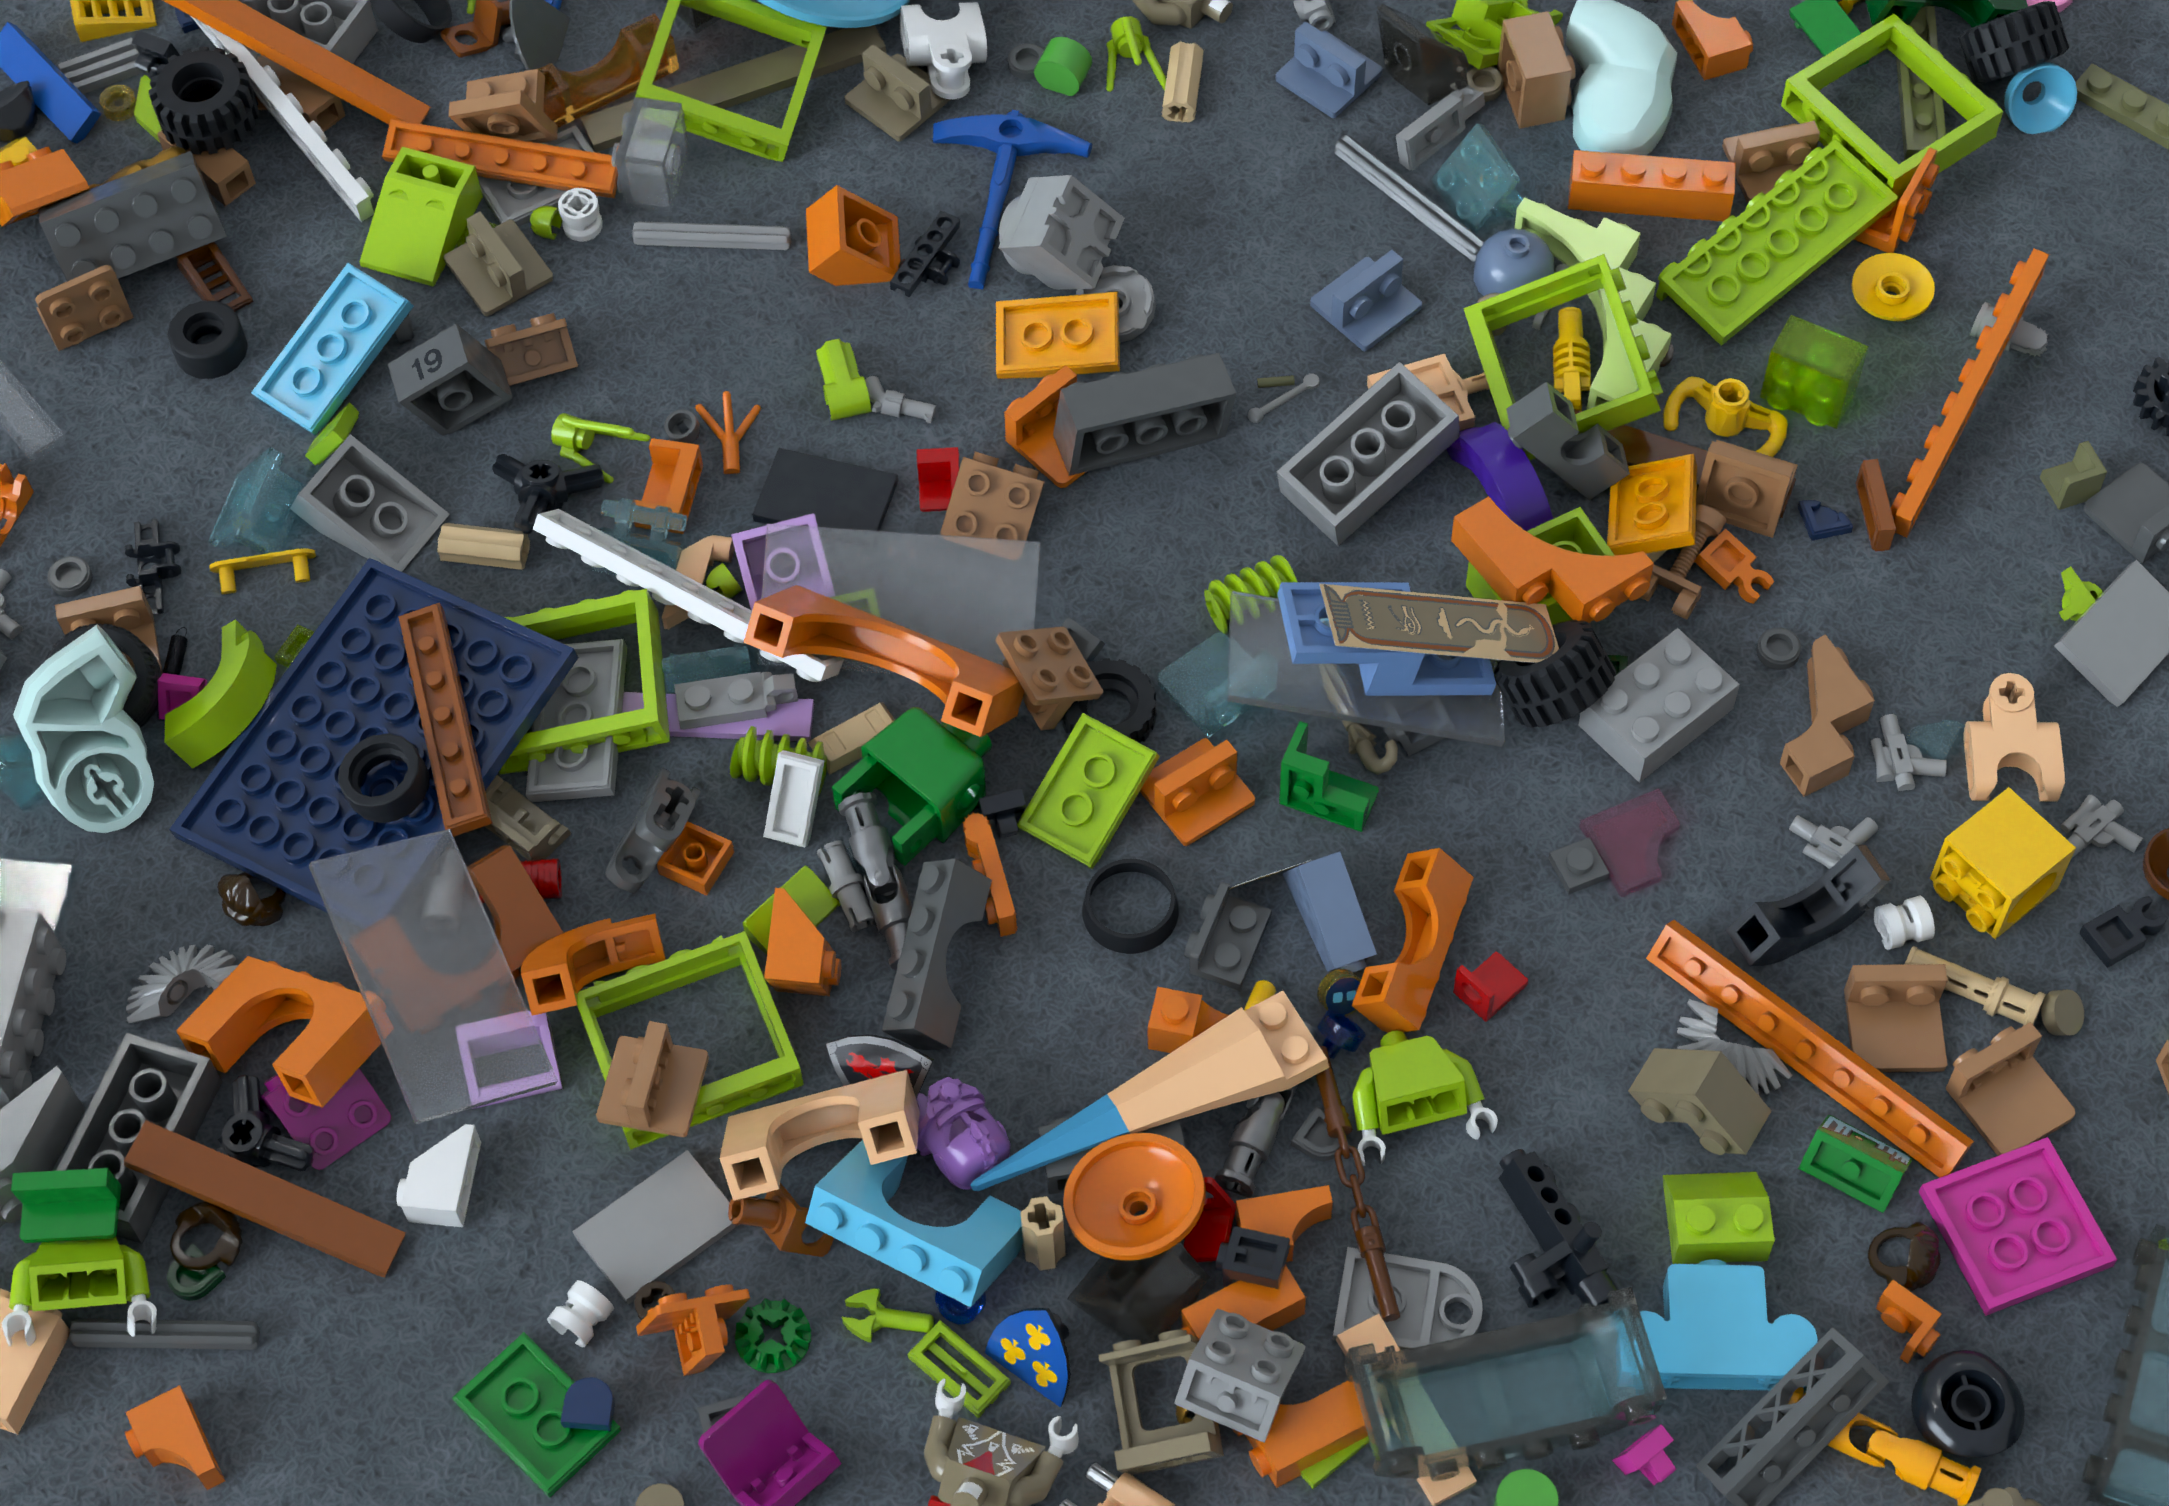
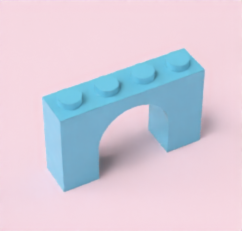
M864 1141L859 1142L815 1185L805 1223L972 1307L1015 1259L1022 1247L1023 1235L1020 1210L989 1196L967 1220L960 1224L948 1227H934L913 1222L895 1212L887 1203L900 1186L908 1156L871 1165Z

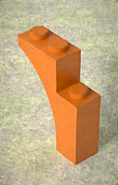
M1489 496L1457 514L1453 519L1451 541L1503 601L1524 602L1527 605L1537 604L1549 592L1572 620L1590 623L1593 620L1599 622L1605 619L1616 606L1628 599L1634 601L1640 598L1650 587L1654 562L1644 551L1626 555L1601 556L1582 554L1559 548L1536 538L1519 527Z

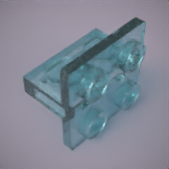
M1476 124L1432 178L1433 184L1456 219L1474 233H1477L1492 215L1516 218L1517 207L1523 200L1515 188L1520 182L1519 176L1485 125Z

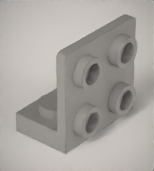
M1217 1309L1189 1358L1174 1404L1265 1443L1283 1394L1306 1347L1284 1333L1273 1332L1248 1321L1239 1314Z

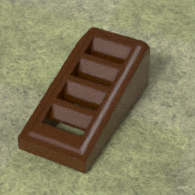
M215 241L176 256L178 268L202 301H220L237 293L239 298L226 304L234 311L253 302L252 297ZM211 261L214 262L215 265L199 273L195 270ZM218 272L223 274L206 284L203 282L204 279ZM227 282L231 285L214 295L210 292Z

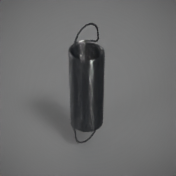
M171 636L163 673L171 672L169 674L180 675L188 643L185 636Z

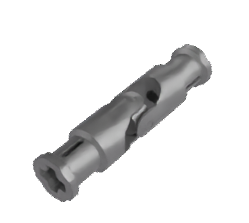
M872 792L858 793L845 798L838 805L840 814L846 816L852 835L849 838V843L854 858L867 873V876H864V887L879 934L886 937L891 953L889 958L890 967L893 970H897L913 906L902 874L894 865L893 846L887 828L880 824L875 805L878 803L876 795ZM898 887L897 896L893 900L884 904L877 903L874 894L891 895Z
M1303 1021L1314 1039L1317 1040L1318 1034L1316 1029ZM1298 1085L1288 1090L1280 1091V1094L1276 1092L1247 1101V1112L1240 1119L1239 1123L1236 1124L1228 1145L1231 1151L1224 1168L1218 1170L1214 1177V1180L1221 1188L1245 1197L1253 1195L1256 1189L1253 1181L1260 1164L1266 1162L1276 1140L1279 1122L1284 1118Z

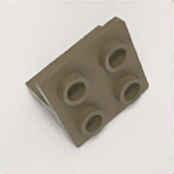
M874 44L862 53L865 79L845 95V103L899 142L904 140L951 100L939 97L933 92L929 75L917 66H907L906 58L902 55L895 54L891 57Z
M481 211L467 218L469 236L466 237L467 243L444 255L445 263L484 316L494 314L553 281V273L512 219L492 228Z

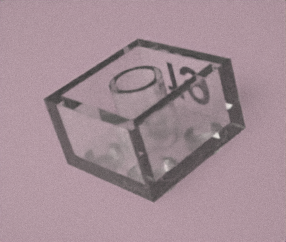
M635 97L630 113L625 112L622 120L621 142L615 143L612 150V166L617 167L618 171L617 190L623 195L625 207L666 213L672 212L690 155L682 103Z

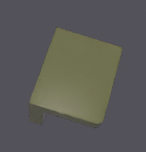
M2085 441L2079 443L2073 461L2042 470L2040 479L2057 508L2061 510L2086 502L2098 493L2107 471L2090 442Z

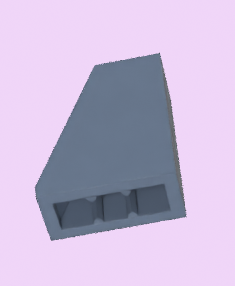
M1339 851L1304 863L1282 873L1327 972L1339 968L1341 976L1367 967L1365 958L1374 956L1377 953L1341 852Z

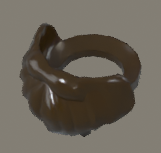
M246 872L226 874L221 877L217 888L219 895L223 899L222 909L228 917L242 926L262 927L271 925L281 919L283 915L281 904L285 900L286 892L276 888L277 890L272 896L260 900L249 880L256 877Z
M208 1202L197 1203L179 1213L175 1220L178 1228L173 1233L170 1243L172 1256L179 1266L188 1270L201 1271L213 1267L220 1261L227 1266L234 1264L243 1242L241 1238L242 1230L239 1228L240 1224L234 1213ZM200 1224H213L224 1232L214 1249L205 1256L190 1257L181 1250L182 1237L190 1229Z
M1921 1222L1913 1223L1907 1228L1893 1227L1886 1229L1875 1236L1869 1245L1868 1259L1870 1266L1878 1276L1887 1279V1286L1892 1280H1895L1910 1292L1924 1287L1933 1281L1941 1263V1255L1938 1250V1235L1934 1233V1230ZM1894 1237L1909 1239L1911 1243L1907 1266L1889 1267L1882 1264L1878 1258L1881 1245Z

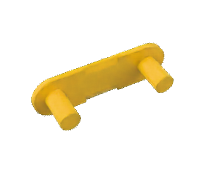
M308 548L293 549L217 561L210 564L209 567L211 572L219 573L221 594L237 592L234 570L293 562L295 582L310 581L308 559L315 558L316 553L315 550Z

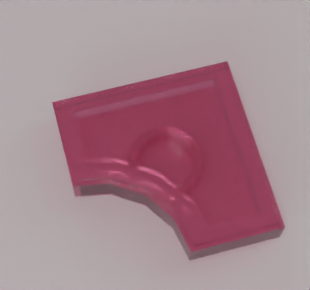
M1658 788L1580 820L1579 827L1586 838H1591L1610 873L1609 878L1622 898L1661 882L1662 873L1657 862L1658 849L1665 838L1679 830L1680 822Z

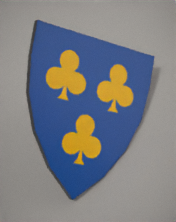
M1027 1308L1010 1314L996 1326L988 1340L984 1353L1057 1406L1061 1407L1063 1405L1071 1376L1069 1354L1064 1341L1069 1336L1067 1326L1062 1323L1060 1316L1052 1313L1049 1308Z

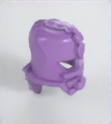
M946 1077L929 1087L928 1097L922 1093L918 1095L916 1101L920 1110L917 1148L922 1156L932 1153L938 1168L951 1184L960 1189L969 1190L972 1188L970 1184L973 1180L1010 1157V1141L1003 1125L999 1121H995L984 1106V1096L977 1088L964 1084L959 1079Z

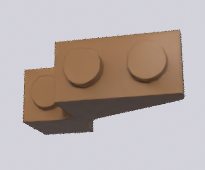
M1826 635L1814 641L1811 649L1812 657L1807 663L1812 725L1802 735L1785 744L1780 760V765L1803 797L1849 775L1855 755L1850 741L1841 733L1868 721L1875 701L1869 685L1864 680L1858 679L1849 667L1847 656L1843 650L1835 647Z

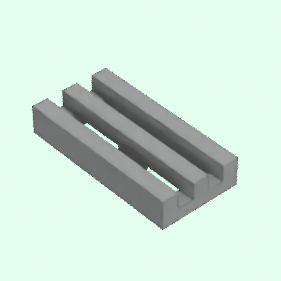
M132 38L58 64L61 72L82 94L143 73L142 70L134 67L139 53L131 43Z

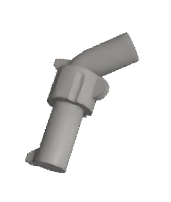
M870 376L865 379L869 398L874 404L872 412L877 413L881 411V414L898 418L901 414L925 419L930 424L933 421L936 405L907 399L904 393L886 390L885 392L876 376Z

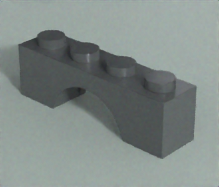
M957 859L923 863L890 999L887 1004L882 1031L915 1049L937 1050L951 1049L961 1004L953 995L946 974L947 949L951 938L961 926L966 923L982 921L992 882L990 878Z

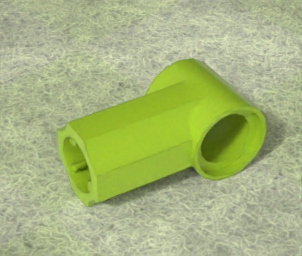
M840 339L826 341L820 349L816 350L825 384L823 385L826 405H829L831 421L872 412L864 376H859L851 344L845 343Z

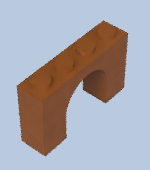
M502 845L464 868L488 906L494 922L492 946L483 961L470 971L459 975L444 976L429 970L418 959L393 917L386 916L348 940L405 1033L412 1035L418 1032L420 1037L424 1036L444 1023L441 1016L456 1007L459 1012H462L475 1005L483 998L480 991L493 983L500 988L519 977L521 972L518 968L522 966V962L529 953L546 941L563 934L562 929L510 845Z

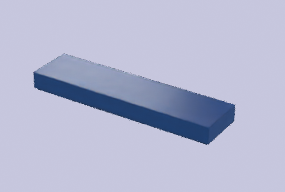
M9 22L6 23L0 32V68L16 84L29 81L35 104L70 141L79 143L84 140L102 113L17 25Z

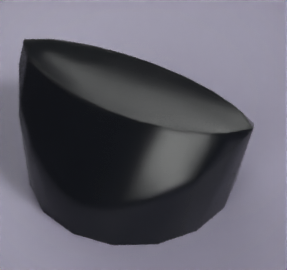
M29 81L19 82L0 91V142L18 139L30 132L38 121Z

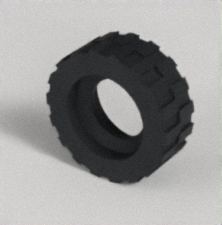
M1104 658L1102 661L1095 662L1093 660L1088 662L1087 664L1102 690L1121 693L1130 704V712L1125 720L1119 724L1107 726L1138 743L1145 742L1149 737L1150 730L1154 729L1155 716H1157L1155 688L1151 686V679L1147 674L1144 675L1139 667L1127 664V661L1119 659L1115 661L1110 658ZM1090 700L1074 701L1064 714L1062 720L1066 734L1069 733L1070 735L1082 713L1089 716L1087 705Z

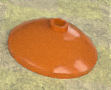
M1151 1133L1121 1135L1094 1147L1076 1164L1065 1186L1063 1197L1064 1212L1075 1237L1092 1252L1115 1260L1145 1259L1169 1250L1191 1232L1203 1211L1206 1196L1205 1182L1198 1162L1180 1143L1165 1136ZM1138 1211H1147L1142 1215L1134 1216Z

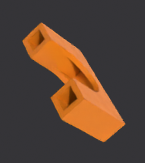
M247 956L185 1020L176 1032L187 1051L210 1058L216 1070L226 1073L252 1044L270 1029L285 1022L310 1019L303 1032L272 1065L289 1096L323 1108L390 1035L393 1028L384 1013L386 1010L384 1004L371 993L365 992L363 994L348 989L338 982L329 983L314 978L305 971L296 972L284 968L274 961L265 962Z
M1285 1264L1279 1289L1238 1280L1182 1309V1329L1180 1330H1187L1188 1335L1191 1334L1200 1339L1215 1311L1221 1309L1228 1313L1239 1314L1248 1321L1273 1331L1305 1314L1306 1297ZM1353 1377L1307 1402L1294 1405L1280 1404L1265 1443L1245 1435L1253 1448L1249 1451V1456L1261 1477L1269 1475L1275 1487L1278 1488L1299 1477L1301 1471L1377 1432L1379 1416L1359 1383ZM1233 1429L1234 1433L1238 1437L1243 1435V1433Z

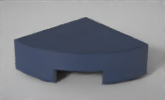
M1816 500L1799 501L1798 509L1811 541L1852 533L1853 525L1849 518L1841 511L1837 513L1826 506L1820 505L1821 502Z

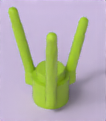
M1131 16L1121 17L1114 21L1110 29L1112 40L1106 44L1108 50L1106 90L1113 91L1117 55L1120 54L1125 58H1133L1134 64L1140 65L1142 63L1140 53L1143 51L1157 80L1165 91L1166 76L1151 49L1149 38L1143 35L1140 21Z
M562 413L556 418L551 431L553 444L561 446L560 456L573 460L582 467L594 465V463L579 454L578 451L580 449L587 450L591 446L595 433L645 442L650 440L649 435L637 433L630 427L584 420L566 413ZM602 470L604 481L612 483L614 481L613 477Z

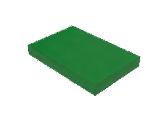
M524 1332L452 1397L454 1403L549 1498L621 1431L620 1426L614 1420L612 1421L611 1431L564 1428L562 1426L561 1416L564 1398L569 1387L575 1382Z

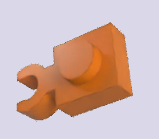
M1726 528L1694 561L1724 590L1734 583L1738 587L1740 596L1752 604L1760 597L1758 592L1752 588V583H1757L1766 590L1774 583L1773 578L1767 572L1755 570L1750 566L1757 557Z

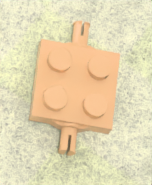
M1445 353L1404 365L1459 415V431L1474 427L1475 415L1468 403V395L1490 389L1484 372L1462 379L1452 369ZM1391 369L1368 375V389Z

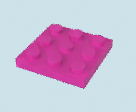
M2048 1137L1922 1184L1919 1190L1921 1198L1985 1316L2109 1269L2117 1261L2110 1245Z

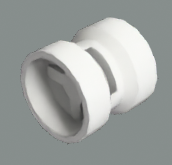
M573 188L566 191L560 197L558 209L566 236L575 241H588L595 238L602 230L603 224L596 195L589 189Z
M1917 896L1906 899L1903 905L1899 906L1889 903L1875 907L1874 922L1877 931L1880 932L1883 938L1882 942L1885 949L1890 950L1902 947L1905 941L1911 939L1916 942L1933 939L1935 934L1934 919L1924 897Z
M577 1280L567 1292L568 1300L566 1301V1306H557L547 1320L561 1335L567 1329L573 1332L578 1337L575 1344L584 1348L594 1336L592 1326H595L598 1322L605 1321L614 1310V1307L597 1289L583 1281Z

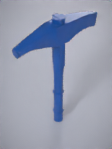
M1012 110L1006 115L969 116L953 118L933 124V143L983 147L997 153L990 181L986 211L982 227L979 228L980 236L974 261L971 263L972 270L968 282L969 288H984L987 272L990 271L989 263L995 238L998 236L997 229L1003 204L1010 187L1016 157L1041 153H1070L1089 158L1093 146L1092 143L1035 119L1026 118L1018 110Z

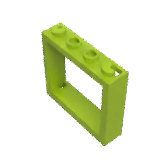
M668 0L635 95L632 113L766 159L783 162L827 27L787 16L764 4L751 0ZM680 4L807 48L781 129L653 85Z
M1892 14L1788 78L1781 106L1800 124L1815 121L1820 132L1818 141L1826 147L1836 139L1899 198L1902 197L1929 147L1937 150L1934 164L1940 166L1938 172L1940 173L1994 139L2003 114V110L1992 98L1987 97L1965 74L1960 73L1937 49L1932 48L1910 25L1905 24L1895 14ZM1885 49L1891 51L1967 120V122L1900 164L1892 159L1819 92L1825 86Z
M1604 254L1463 308L1501 424L1507 431L1510 424L1506 409L1515 403V399L1492 331L1604 288L1639 390L1575 414L1579 429L1578 434L1586 432L1597 424L1606 431L1661 411L1656 395L1663 393L1655 369L1647 372L1644 360L1651 358L1643 335L1635 337L1631 327L1639 323L1631 301L1623 302L1619 293L1627 289L1619 267L1611 270ZM1525 448L1523 449L1529 460L1535 459L1534 455Z
M647 589L638 591L627 590L619 595L585 599L573 605L559 608H544L538 612L517 617H504L554 640L637 623L644 708L526 733L500 769V774L528 771L529 760L537 759L538 762H543L546 759V754L554 753L556 747L562 746L564 750L571 749L573 753L581 754L583 749L588 748V745L605 742V738L608 736H613V742L617 744L618 753L670 742L659 612Z
M746 931L724 939L721 935L708 945L694 950L684 949L677 951L669 959L650 966H636L625 975L609 981L593 982L594 986L578 992L577 1008L605 1082L612 1059L596 1019L597 1017L741 965L778 1058L701 1086L690 1127L804 1085L799 1063ZM622 1127L630 1150L669 1136Z

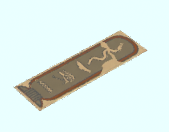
M1319 584L1335 646L1530 663L1543 661L1559 650L1546 604L1533 603L1527 605L1524 602Z

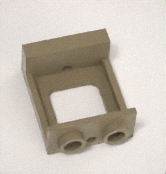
M1172 1330L1158 1335V1342L1142 1345L1141 1340L1118 1342L1113 1345V1352L1098 1355L1099 1362L1108 1365L1110 1369L1123 1450L1114 1451L1117 1471L1135 1475L1224 1456L1218 1423L1196 1413L1194 1418L1188 1423L1151 1431L1145 1430L1142 1425L1134 1378L1135 1369L1142 1364L1178 1356L1184 1357L1188 1364L1189 1358L1200 1339L1191 1334L1188 1335L1187 1330Z

